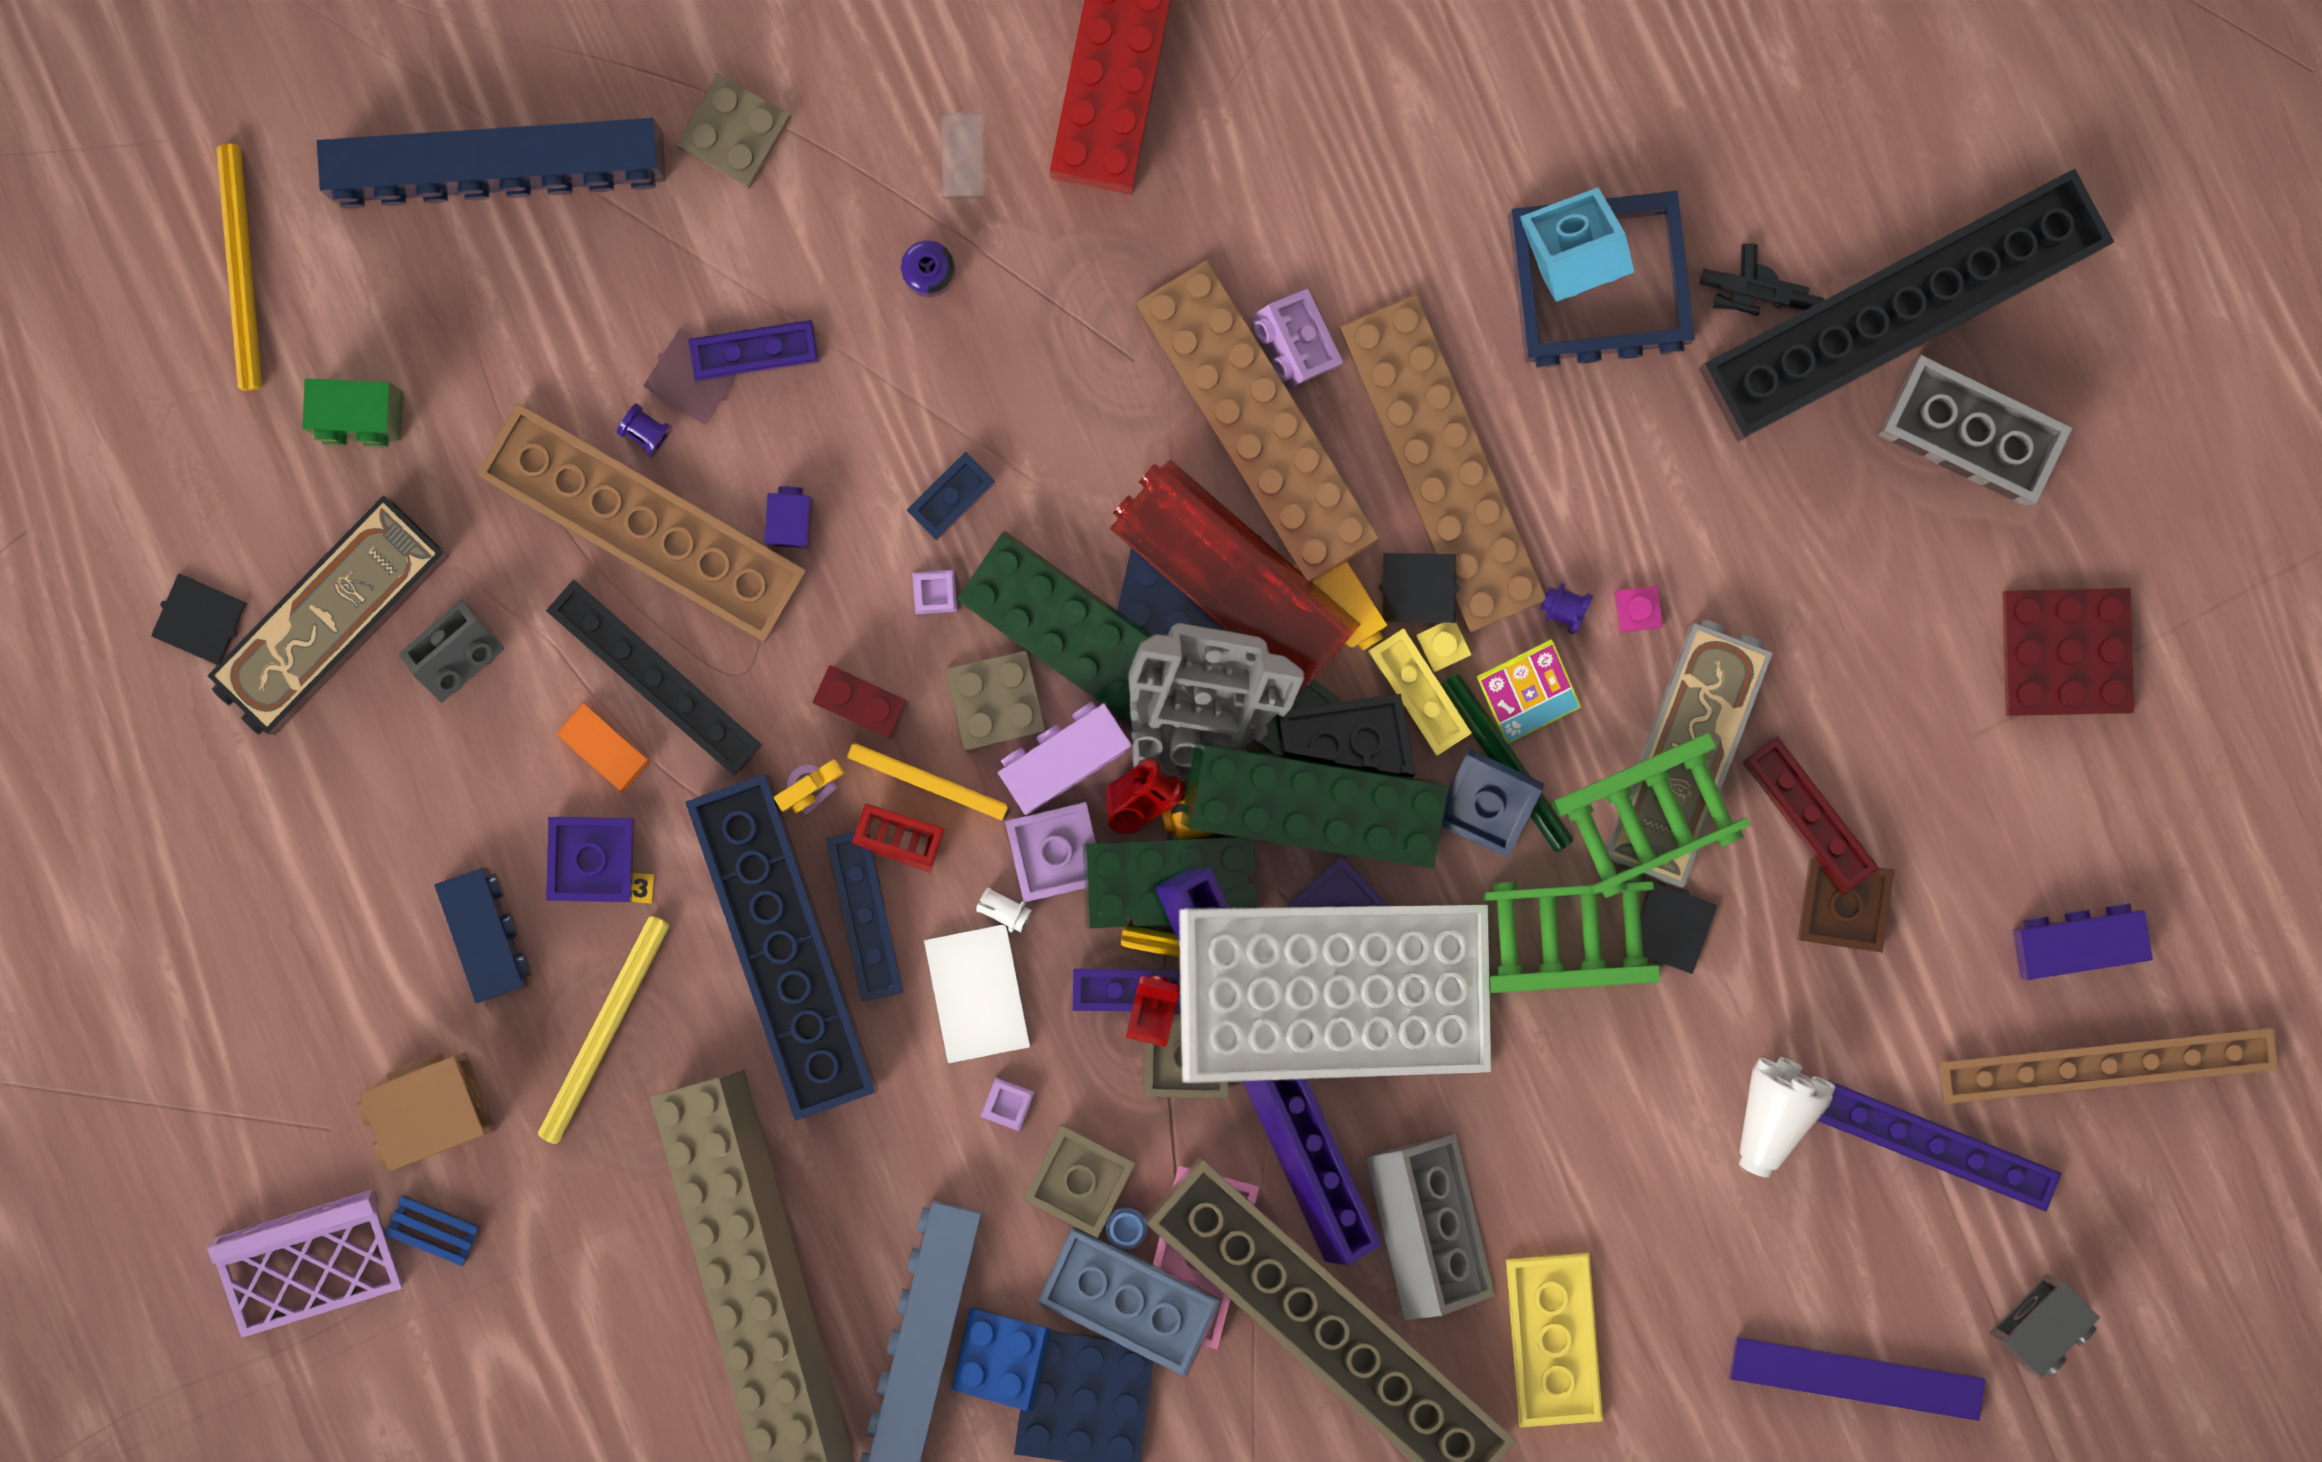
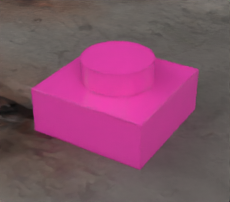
M1658 586L1614 592L1619 633L1662 628Z

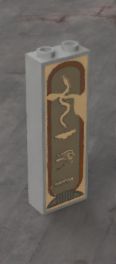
M1703 619L1701 625L1696 623L1689 625L1637 764L1703 734L1710 733L1716 748L1706 752L1709 757L1706 763L1720 792L1773 653L1764 650L1765 642L1744 634L1741 635L1740 640L1724 634L1726 627ZM1681 763L1668 769L1671 775L1668 781L1693 838L1697 839L1704 835L1711 814L1691 769L1686 770L1684 764ZM1645 780L1629 786L1632 792L1629 795L1655 856L1678 847L1679 845L1653 787H1648ZM1618 814L1605 847L1613 863L1631 868L1640 864V861ZM1698 849L1642 874L1678 888H1684Z

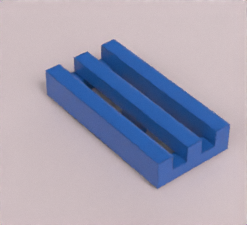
M402 1195L385 1235L457 1265L464 1266L480 1226ZM409 1208L468 1232L467 1237L463 1239L407 1216L405 1212ZM402 1223L462 1248L460 1254L400 1230V1224Z

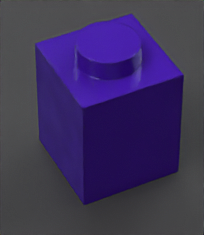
M779 486L778 494L768 493L764 542L767 546L810 548L813 499L808 495H803V488Z

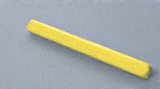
M650 916L647 919L538 1131V1136L552 1144L560 1142L669 930V924L665 920L657 916Z

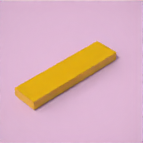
M852 744L847 758L1002 821H1004L1009 809L1005 803L859 744Z

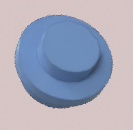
M1122 1207L1110 1214L1106 1222L1107 1238L1114 1246L1120 1249H1133L1139 1246L1147 1234V1225L1143 1222L1144 1216L1138 1210L1131 1207Z

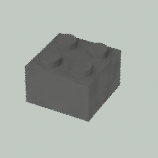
M2047 1274L1989 1334L2024 1369L2042 1378L2045 1374L2053 1375L2063 1366L2067 1360L2064 1354L2075 1343L2080 1346L2095 1333L2097 1328L2094 1324L2100 1317L2064 1281Z

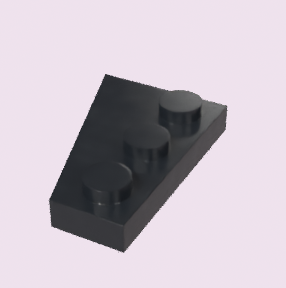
M1401 694L1290 709L1284 717L1276 715L1283 756L1414 778L1416 775Z

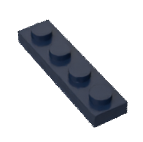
M855 832L826 838L861 1000L863 1002L903 993L904 991L872 851L852 844Z

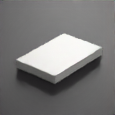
M1003 924L924 940L948 1063L1029 1048L1030 1042L1007 925Z

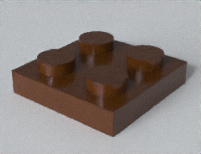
M1809 858L1797 940L1883 953L1894 870L1880 868L1874 875L1846 895H1843L1817 859Z

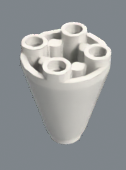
M1779 1057L1777 1063L1766 1058H1759L1751 1074L1739 1150L1742 1156L1739 1165L1745 1170L1761 1177H1770L1772 1170H1777L1829 1107L1833 1099L1832 1094L1836 1088L1834 1084L1816 1076L1810 1078L1800 1073L1802 1066L1784 1057Z

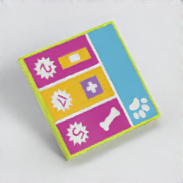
M1552 639L1476 676L1501 734L1508 744L1581 708Z

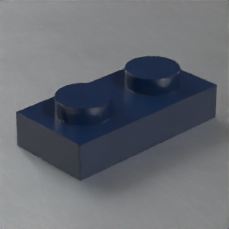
M965 452L907 509V512L937 541L996 482Z

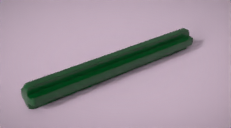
M1455 673L1442 681L1440 685L1488 757L1530 776L1461 675ZM1541 793L1530 817L1552 849L1558 852L1569 846L1573 842V837L1543 793Z

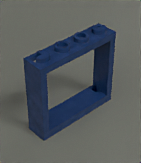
M1678 191L1605 198L1617 219L1665 214L1678 329L1539 344L1528 238L1520 216L1549 205L1511 209L1508 217L1525 363L1535 362L1536 368L1546 366L1548 368L1561 365L1560 359L1571 357H1577L1578 364L1602 361V354L1617 352L1619 359L1642 357L1644 356V349L1659 348L1662 355L1672 354L1673 352L1685 351L1684 345H1689L1695 340Z

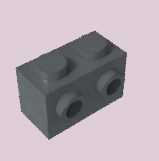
M461 599L404 648L399 655L412 675L442 703L453 693L459 691L484 666L489 665L505 648L492 629Z

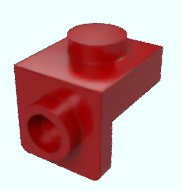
M1141 976L1125 1038L1167 1047L1181 986L1172 983L1165 977Z

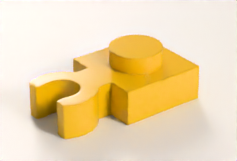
M833 759L773 798L782 812H787L792 808L794 813L798 814L817 801L813 794L845 773L837 760Z

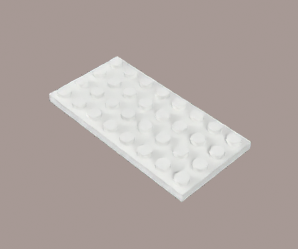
M1488 905L1180 910L1183 1082L1491 1072Z

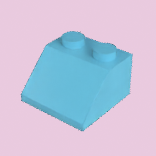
M1599 187L1520 216L1541 275L1556 302L1634 273L1626 234Z

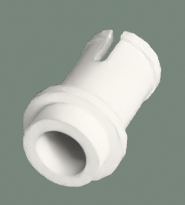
M989 887L984 891L980 899L981 904L979 903L976 908L977 912L1009 926L1008 931L1011 933L1014 929L1022 932L1032 913V910L1026 907V902L1022 901L1019 904L993 891Z

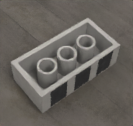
M1920 355L1912 361L1877 435L2012 501L2029 507L2037 503L2070 435L2072 427Z

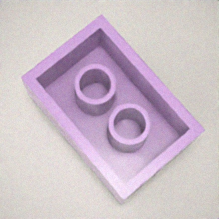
M1093 701L1072 714L1075 722L1061 731L1059 726L1055 725L1036 738L1040 743L1036 748L1026 753L1021 747L1001 760L1005 768L998 771V774L1025 815L1028 816L1132 748L1105 704L1096 707Z

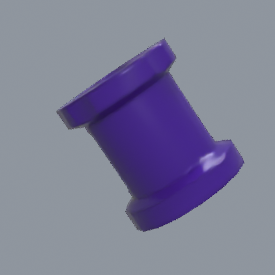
M636 403L627 412L619 424L616 433L622 437L628 436L646 449L645 454L653 457L668 438L672 426L668 423L660 424L644 413L643 408Z

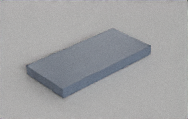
M1072 1227L1037 1303L1186 1377L1190 1373L1223 1299L1077 1227Z

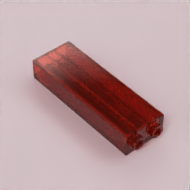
M1169 460L1161 468L1154 464L1140 479L1139 483L1144 488L1134 499L1128 495L1115 509L1113 514L1118 519L1111 526L1110 530L1228 632L1260 637L1266 642L1270 654L1284 656L1303 670L1304 679L1298 691L1301 694L1361 624L1312 581H1307L1295 566L1176 463Z

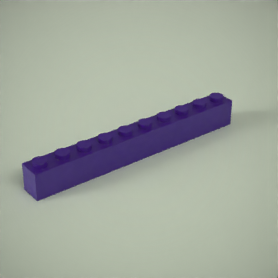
M1188 868L1154 887L1179 942L1180 910L1229 909L1211 868ZM1307 1079L1243 1081L1324 1261L1350 1265L1381 1246L1382 1244Z

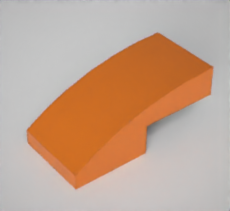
M582 703L556 733L559 738L622 793L625 792L651 762L585 703Z

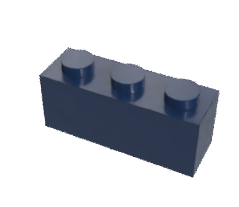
M480 868L435 884L434 886L475 1004L529 986L526 977L532 975L524 952L517 953L512 939L518 936L516 925L510 913H503L499 898L504 897V892L497 874L490 875L488 868Z

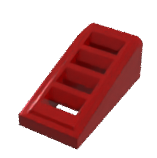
M865 803L852 844L931 873L945 828ZM873 818L881 820L875 840L867 838ZM889 824L897 826L891 845L883 843ZM905 830L912 832L907 850L899 848ZM921 836L928 838L923 855L915 853Z

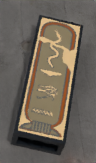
M383 495L207 675L215 683L211 688L212 691L229 706L235 702L245 712L241 719L258 735L263 731L266 734L276 735L447 560L449 555L390 498Z

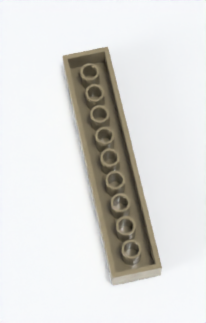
M745 1070L651 1096V1104L752 1462H855Z
M1198 1158L1143 1220L1156 1234L1412 1462H1500L1517 1442L1515 1438L1204 1160Z

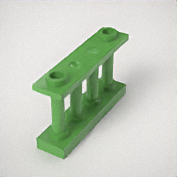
M1710 733L1696 737L1551 802L1558 817L1568 814L1571 821H1576L1602 880L1589 886L1592 894L1603 892L1604 897L1608 898L1628 889L1626 880L1717 840L1720 847H1723L1744 837L1741 830L1751 826L1748 818H1742L1735 822L1732 821L1706 763L1709 760L1706 752L1716 748ZM1681 763L1684 764L1686 770L1691 769L1717 827V830L1697 839L1693 838L1668 781V778L1671 777L1668 769ZM1645 780L1648 787H1653L1679 845L1658 856L1654 854L1629 797L1632 794L1629 786ZM1604 797L1607 798L1609 804L1614 803L1640 861V864L1620 873L1616 872L1591 816V812L1594 811L1591 803Z
M1642 874L1625 881L1628 889L1622 891L1627 958H1623L1622 967L1607 968L1606 960H1602L1598 898L1597 894L1591 893L1590 885L1517 890V882L1492 883V892H1483V901L1497 900L1502 966L1497 967L1498 975H1489V991L1491 993L1660 982L1659 965H1648V957H1643L1639 891L1654 890L1653 881L1642 882ZM1581 895L1585 961H1581V969L1565 970L1564 962L1560 963L1556 896ZM1539 897L1543 964H1539L1540 972L1523 973V965H1518L1514 899Z

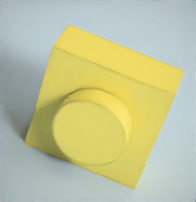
M1440 623L1416 635V639L1433 673L1471 656V652L1457 623Z

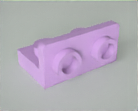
M1308 288L1268 304L1251 317L1255 335L1264 345L1272 361L1273 368L1287 390H1291L1302 382L1343 364L1341 356Z

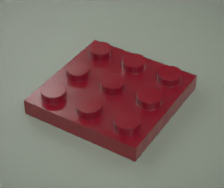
M2131 588L2002 592L2006 716L2134 713Z

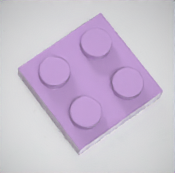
M1086 802L1005 821L1024 903L1085 888L1083 844L1096 843Z

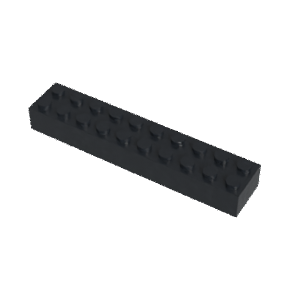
M2073 169L1703 364L1699 370L1737 442L2096 254L2113 244L2114 240L2076 169Z

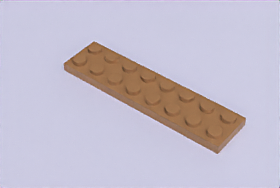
M1207 260L1135 302L1141 315L1307 584L1380 542L1373 527Z
M1417 294L1340 326V332L1435 554H1456V584L1460 586V590L1456 592V604L1468 632H1474L1544 602L1546 596Z
M517 403L476 473V476L766 643L807 573L805 569L519 403Z

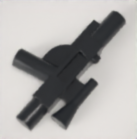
M1741 244L1740 276L1703 268L1699 282L1701 285L1733 293L1732 299L1716 293L1713 309L1737 310L1757 316L1759 315L1760 307L1752 306L1754 299L1773 303V306L1777 308L1789 306L1801 310H1807L1825 300V298L1810 295V287L1781 281L1771 268L1757 264L1758 244Z

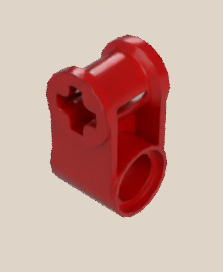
M1153 759L1141 761L1134 769L1111 782L1106 787L1105 798L1109 827L1118 834H1132L1139 831L1144 825L1162 813L1173 809L1179 803L1184 793L1183 781L1176 776L1166 775L1161 771L1160 764Z

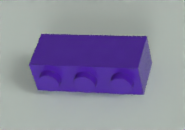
M2131 903L2108 906L2106 907L2107 915L2095 917L2090 916V910L2065 913L2064 922L2049 924L2048 916L2023 920L2024 928L2013 929L2020 979L2032 980L2152 961L2145 910L2132 911Z

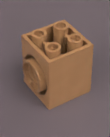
M467 1052L444 1059L442 1053L424 1058L387 1073L388 1082L359 1093L361 1102L357 1103V1109L360 1118L366 1127L371 1125L377 1140L372 1142L375 1157L380 1166H387L389 1172L496 1131Z

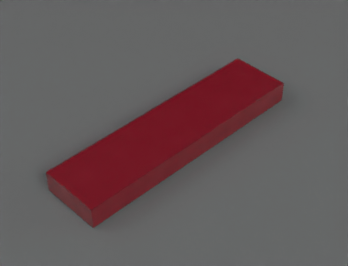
M1778 736L1743 761L1744 766L1843 895L1849 893L1880 869Z

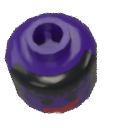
M924 240L916 242L907 249L901 262L904 282L912 292L919 296H939L950 288L955 279L956 267L953 256L945 246L936 241ZM935 264V268L931 272L930 267H932ZM919 266L926 268V273L922 272Z

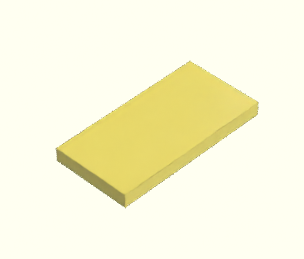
M1590 1253L1505 1259L1519 1428L1603 1421Z

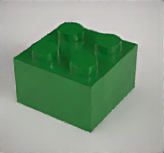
M305 378L302 429L313 434L314 440L322 441V444L345 446L347 445V438L356 439V442L363 443V446L389 447V440L401 441L403 391L390 382Z

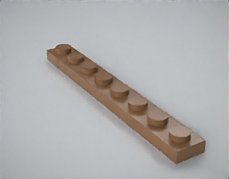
M2260 1028L1938 1062L1942 1102L1943 1104H1954L2278 1070L2274 1028Z

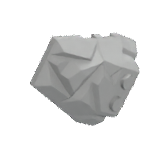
M1177 623L1171 627L1167 636L1157 634L1143 641L1139 645L1128 674L1133 769L1141 761L1153 759L1160 764L1162 772L1168 776H1176L1187 787L1195 741L1245 749L1254 738L1260 742L1268 734V723L1277 714L1284 717L1292 708L1304 679L1303 670L1284 656L1270 654L1266 642L1257 636Z

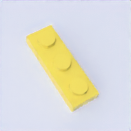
M1404 628L1368 651L1394 693L1401 694L1403 707L1435 756H1438L1472 734Z

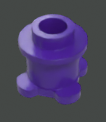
M1560 583L1557 589L1549 587L1545 595V601L1540 606V610L1546 612L1544 620L1548 622L1550 619H1553L1568 626V633H1576L1593 595L1587 593L1582 597L1564 589V583Z

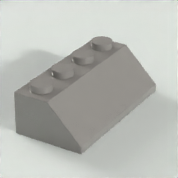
M1456 1133L1395 1147L1365 1157L1404 1320L1443 1316L1494 1297L1493 1284Z

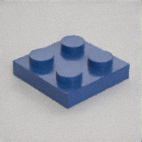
M970 1308L951 1390L1021 1410L1033 1411L1052 1328L979 1308Z

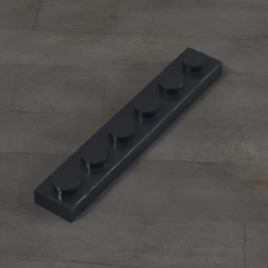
M572 580L546 610L733 776H736L761 748L762 744L577 581Z

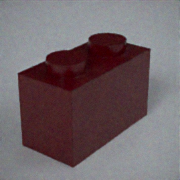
M829 665L812 701L815 705L892 739L909 702Z

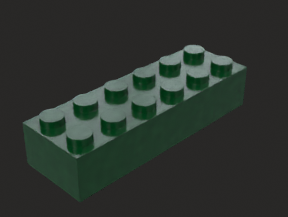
M1195 741L1181 824L1192 830L1434 869L1449 786L1434 780L1416 777L1409 778Z

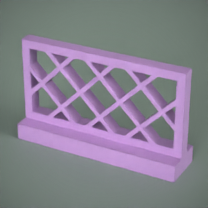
M374 1189L213 1238L207 1250L212 1264L216 1263L241 1338L402 1289L403 1284L377 1209L379 1204ZM370 1221L376 1238L369 1250L347 1239L353 1226ZM346 1229L343 1237L334 1233ZM325 1236L339 1243L329 1262L307 1252L313 1238ZM306 1241L303 1249L294 1245ZM377 1244L382 1256L373 1252ZM342 1246L365 1256L356 1275L333 1264ZM284 1248L298 1255L289 1274L267 1264L274 1250ZM266 1253L263 1261L255 1258V1256ZM303 1258L325 1269L316 1288L293 1277ZM369 1259L386 1267L390 1281L374 1285L360 1278ZM243 1260L258 1268L249 1287L232 1278L229 1264ZM262 1271L285 1281L276 1300L253 1289ZM329 1271L352 1282L346 1295L335 1298L320 1290ZM289 1284L312 1295L306 1307L294 1310L280 1303ZM356 1285L364 1288L352 1293ZM237 1290L245 1294L242 1301H240ZM249 1296L272 1307L265 1320L248 1324L243 1307ZM316 1297L323 1300V1302L312 1305ZM275 1310H278V1311L284 1313V1314H281V1315L272 1317L273 1314H274V1312H275Z

